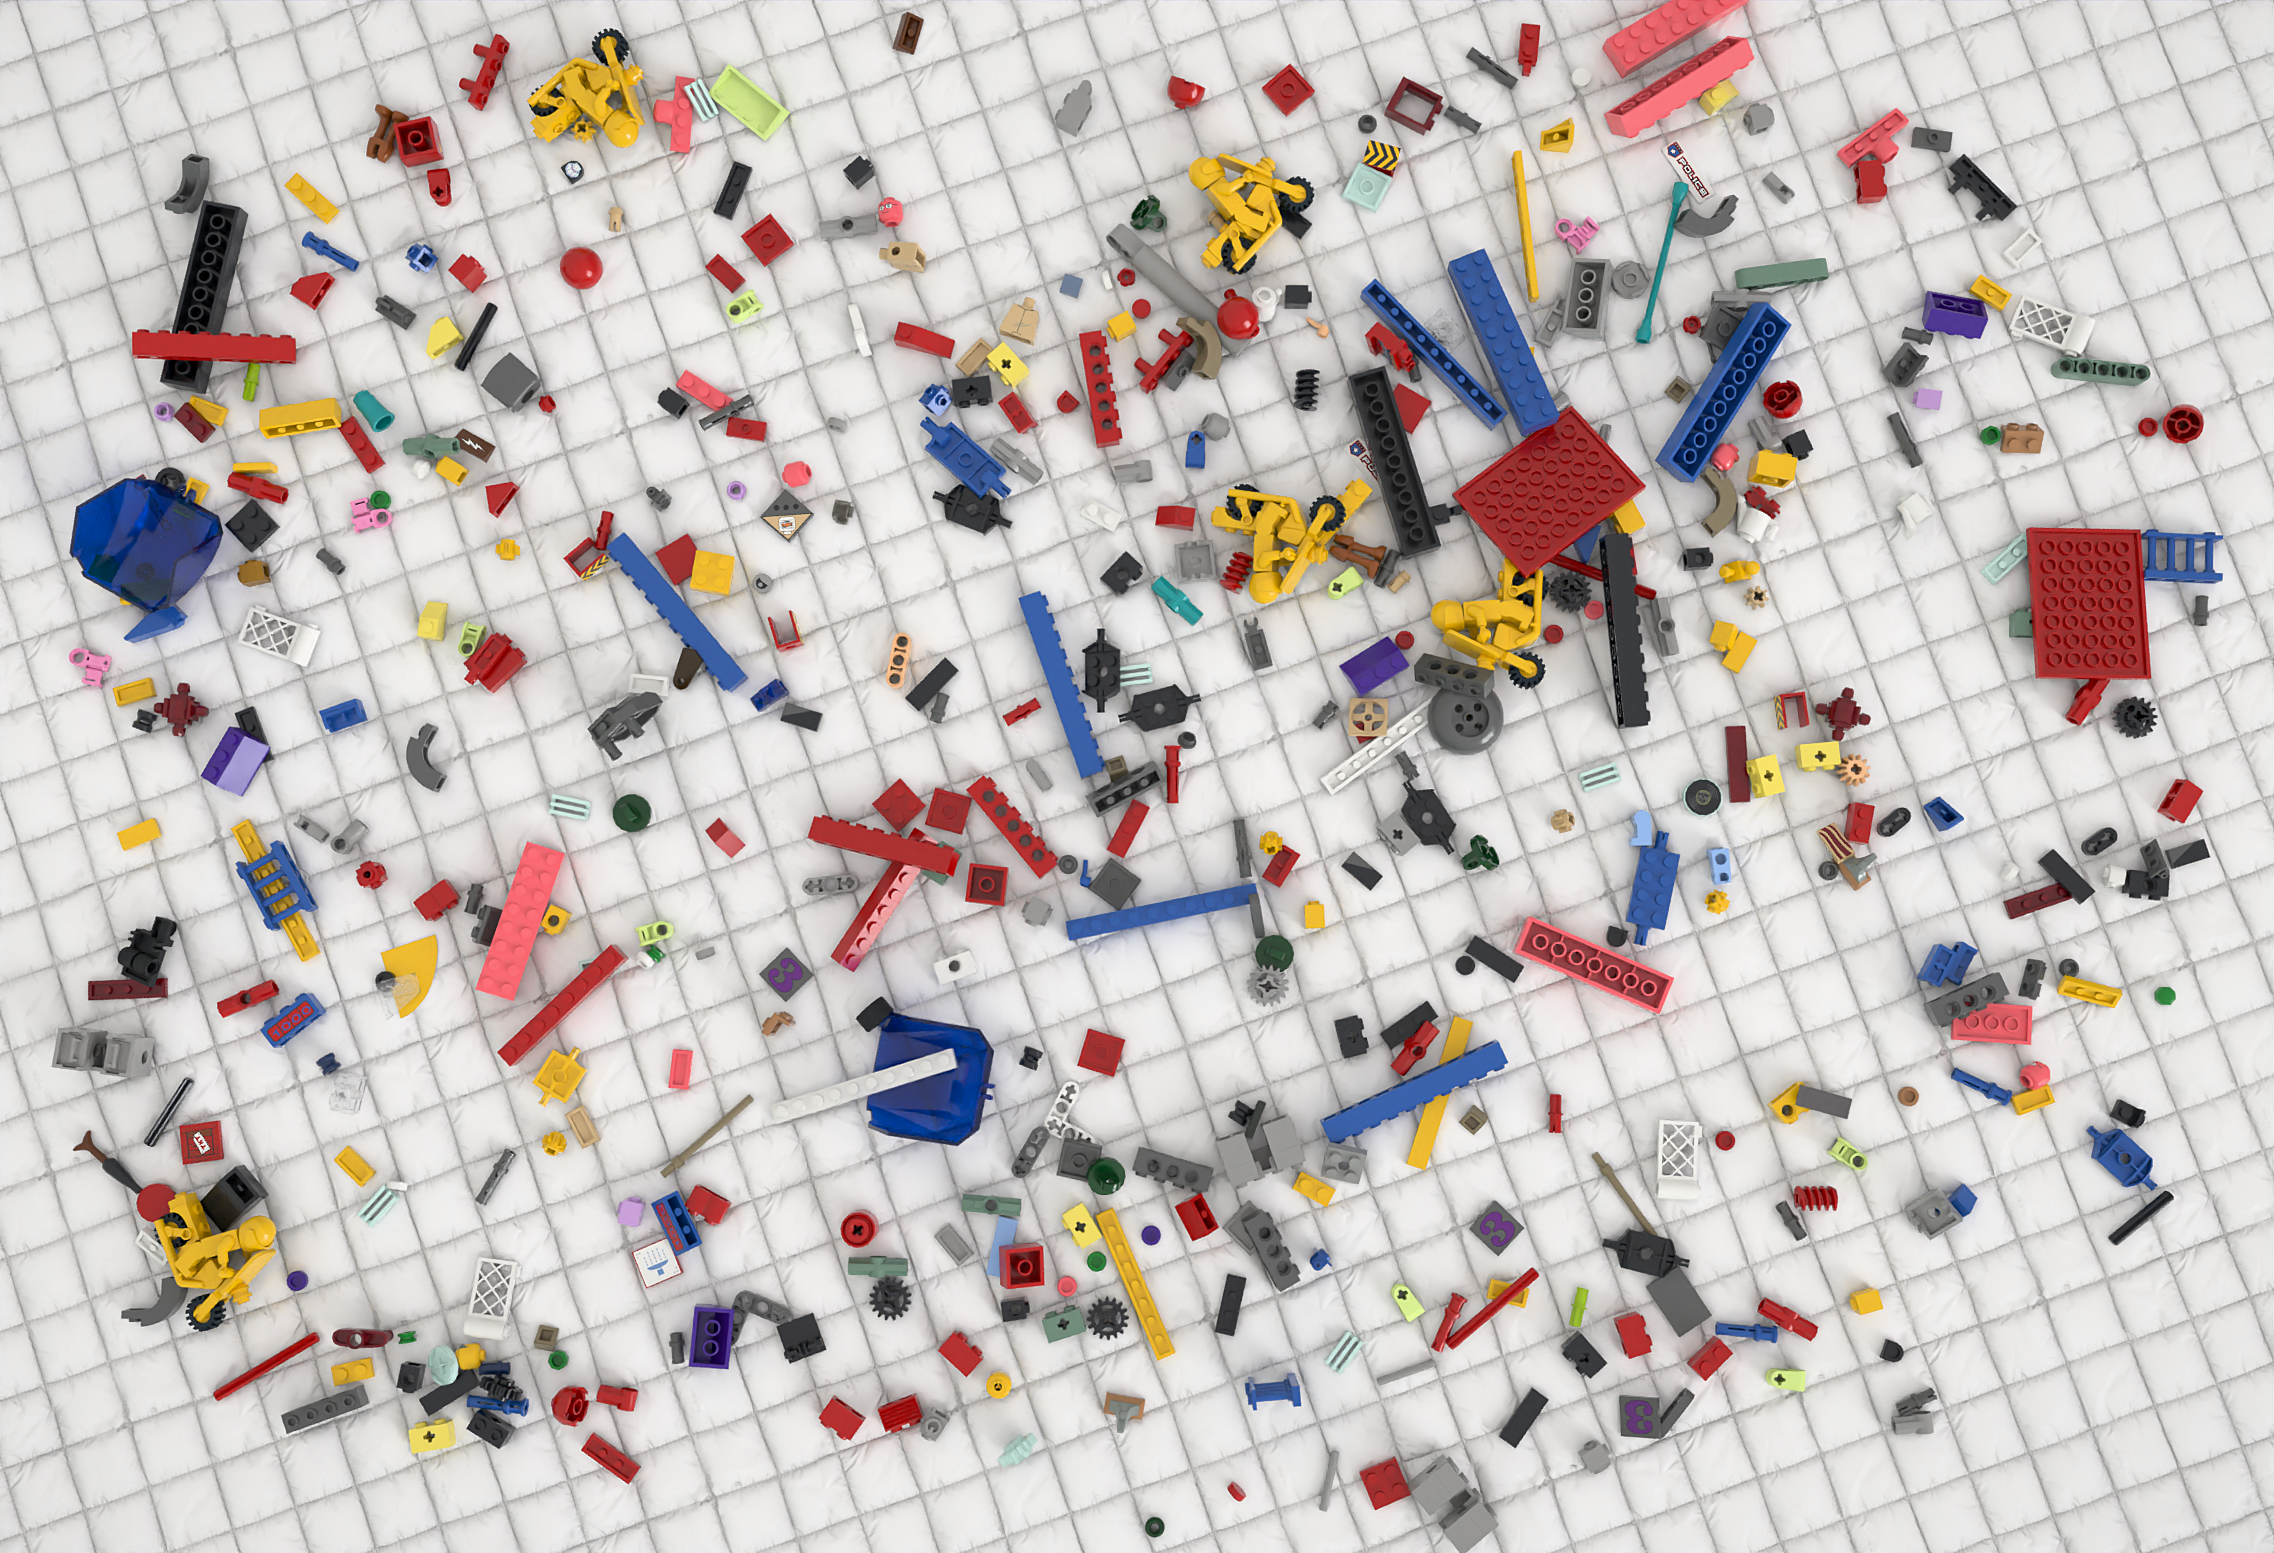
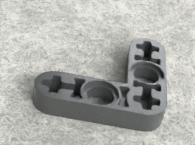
M741 1291L737 1294L731 1307L734 1309V1313L742 1315L741 1323L733 1322V1327L739 1328V1330H733L732 1336L734 1339L731 1340V1346L739 1339L749 1312L776 1324H783L790 1317L789 1309L782 1304L753 1292ZM745 1295L748 1296L747 1299L749 1300V1303L747 1302L743 1306V1309H746V1312L742 1309L735 1308L736 1306H741L742 1300L740 1299V1297H743ZM759 1302H765L768 1305L766 1312L762 1313L758 1310ZM773 1305L775 1306L773 1311L779 1312L783 1310V1314L786 1316L779 1320L777 1314L772 1313L771 1316L768 1314L772 1310Z

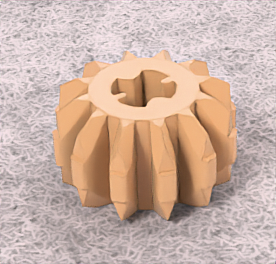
M1849 754L1848 758L1842 757L1843 763L1837 765L1841 768V770L1837 771V774L1843 775L1840 781L1846 780L1847 786L1851 784L1859 786V782L1862 784L1866 782L1864 777H1870L1866 770L1871 769V767L1865 766L1868 760L1864 759L1861 761L1860 754L1856 757L1853 754ZM1851 768H1856V772H1851Z

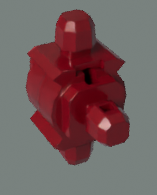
M179 683L176 691L178 694H170V698H164L163 703L154 704V712L162 714L163 718H168L167 723L174 724L172 734L177 737L185 735V725L192 726V721L198 722L199 717H206L209 714V708L201 706V702H195V697L188 695L190 693V685L188 683Z
M1845 687L1841 693L1842 698L1838 697L1832 700L1831 703H1828V706L1823 703L1816 704L1815 713L1822 716L1826 715L1824 722H1828L1829 727L1835 729L1832 730V740L1841 741L1845 734L1843 731H1849L1854 726H1857V723L1864 726L1870 723L1871 717L1865 713L1860 714L1861 707L1856 706L1857 702L1851 700L1854 695L1852 688Z

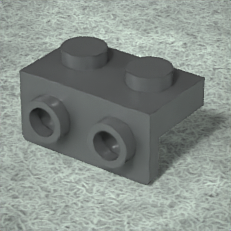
M1904 342L1882 373L1895 387H1908L1913 383L1919 371L1925 367L1929 357L1927 355H1920L1910 343Z
M484 904L483 908H480L477 919H479L477 927L474 926L471 932L474 943L491 946L503 911L502 909Z

